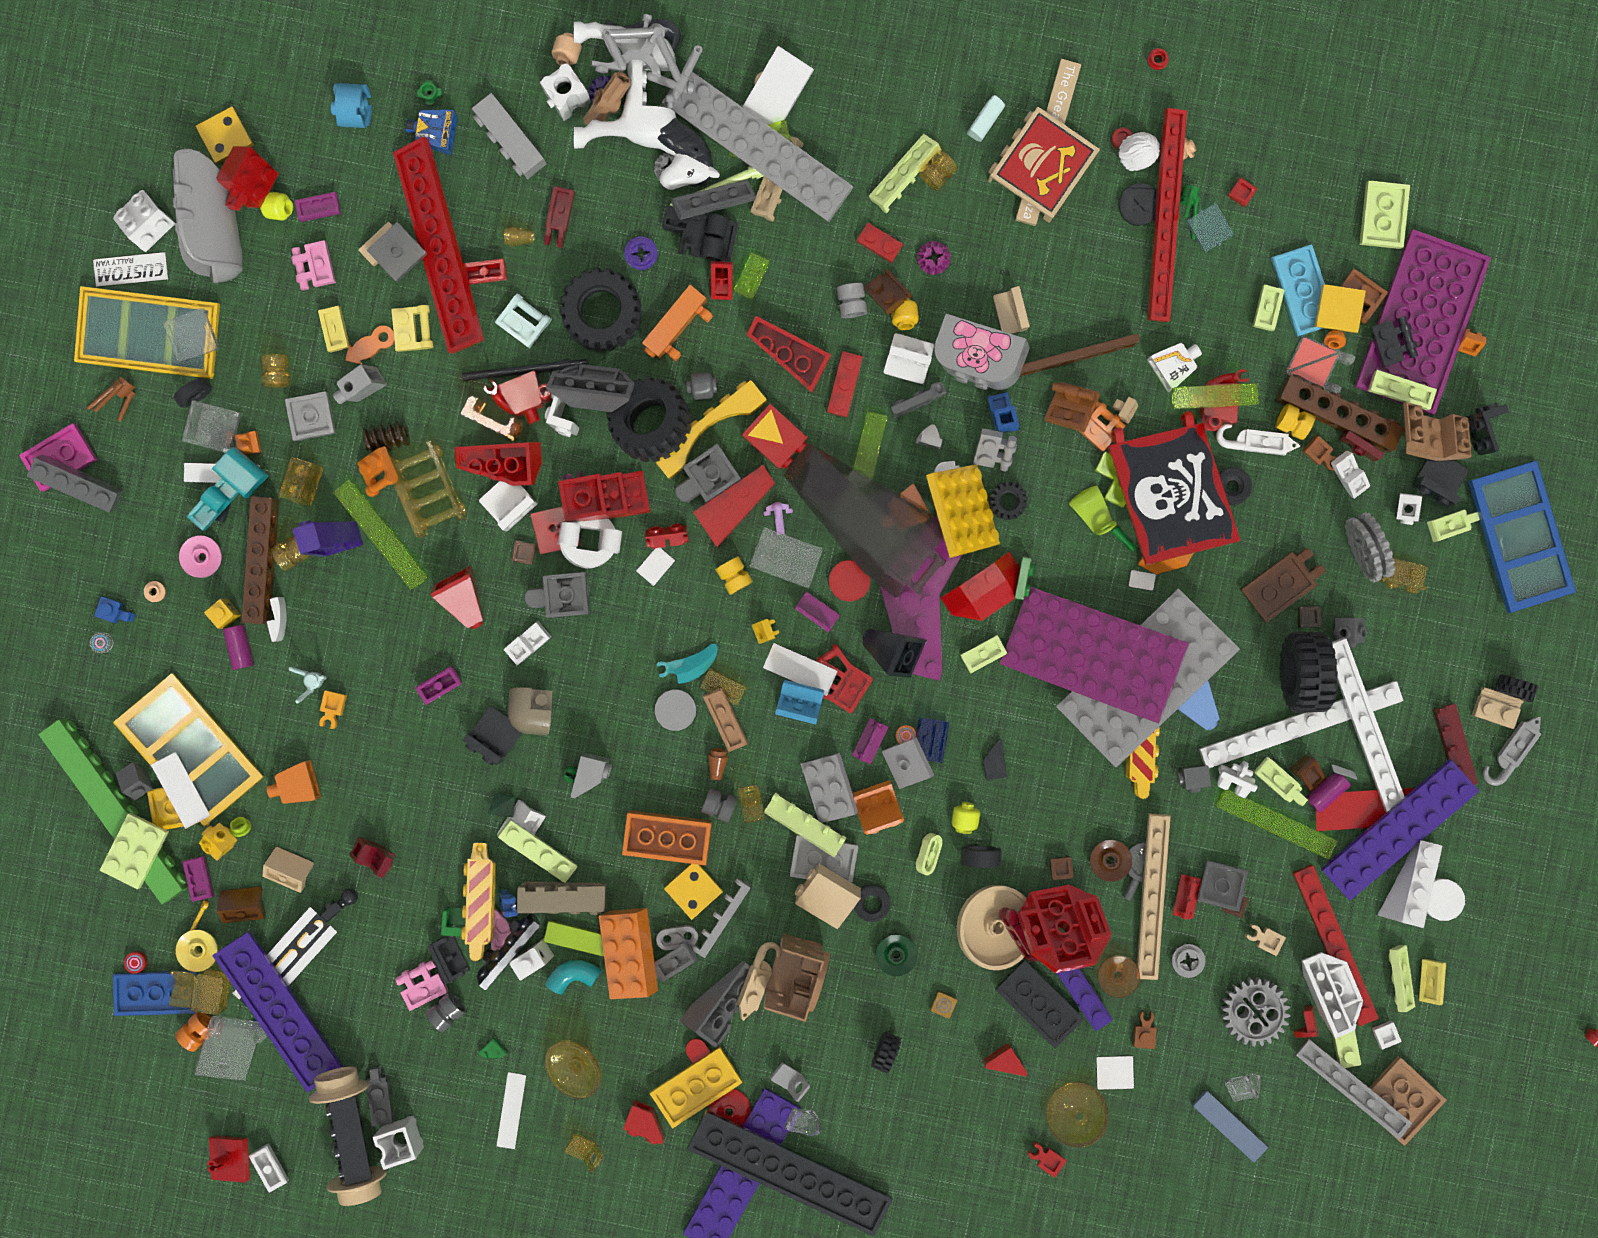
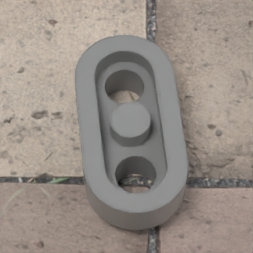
M691 925L664 928L658 933L656 941L663 950L677 949L686 942H689L692 947L698 940V931ZM686 932L692 934L690 939L685 938L684 934ZM669 935L671 937V941H665L664 936Z

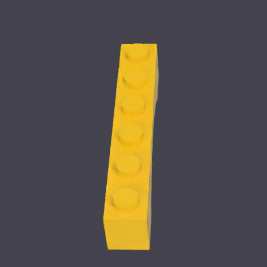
M751 380L748 383L743 381L736 387L737 391L733 395L727 394L719 401L721 404L715 409L713 407L709 408L703 414L705 417L699 422L697 420L693 421L690 424V433L685 435L688 439L685 444L681 443L679 445L680 450L677 453L673 451L670 453L671 457L667 459L661 457L660 461L656 462L669 480L683 470L693 445L709 427L728 417L752 415L767 403V399Z

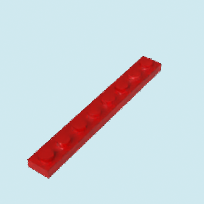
M1308 865L1292 872L1327 955L1347 962L1363 999L1356 1022L1357 1025L1362 1026L1379 1019L1314 866Z

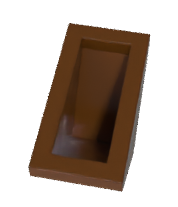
M1302 756L1289 768L1311 793L1327 779L1316 759L1310 756Z

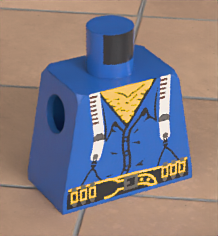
M421 110L418 121L407 119L406 132L415 133V140L427 137L431 149L452 155L458 116L454 110Z

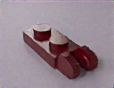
M557 186L553 187L545 225L544 245H550L552 230L559 231L556 242L557 247H563L575 190Z
M1007 907L1001 908L999 912L1001 920L1023 957L1036 962L1038 959L1030 953L1016 910Z

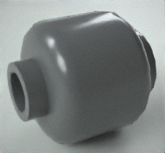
M710 372L692 373L691 380L687 381V393H692V397L695 400L713 398L714 393H717L716 376L712 377Z

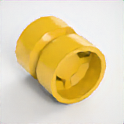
M1287 403L1277 418L1275 428L1285 433L1291 431L1292 436L1304 440L1314 424L1315 415L1306 411L1299 412V408Z
M739 556L715 569L720 579L726 581L724 586L729 595L753 582L749 573L743 571L744 564Z

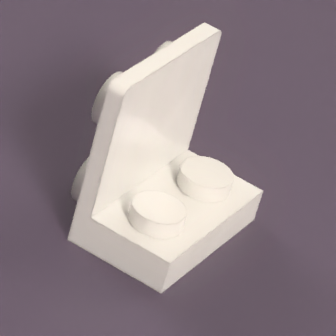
M499 481L479 500L504 531L511 529L538 504L521 485L512 486L502 481Z

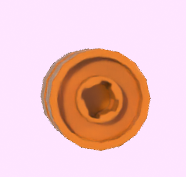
M197 1011L188 1020V1024H184L175 1033V1037L182 1047L188 1051L195 1052L204 1043V1039H208L217 1030V1026L210 1016L204 1012Z

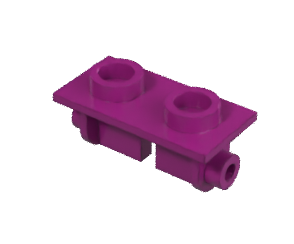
M870 718L852 756L871 764L889 727Z

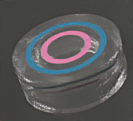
M95 633L90 639V647L96 653H107L113 647V639L108 633Z

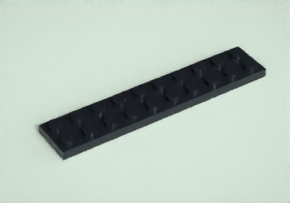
M705 1110L687 1146V1150L872 1236L875 1235L893 1200L892 1196L708 1110Z

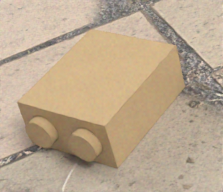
M819 863L815 869L812 868L808 872L805 883L797 887L795 891V904L838 929L861 899V888Z

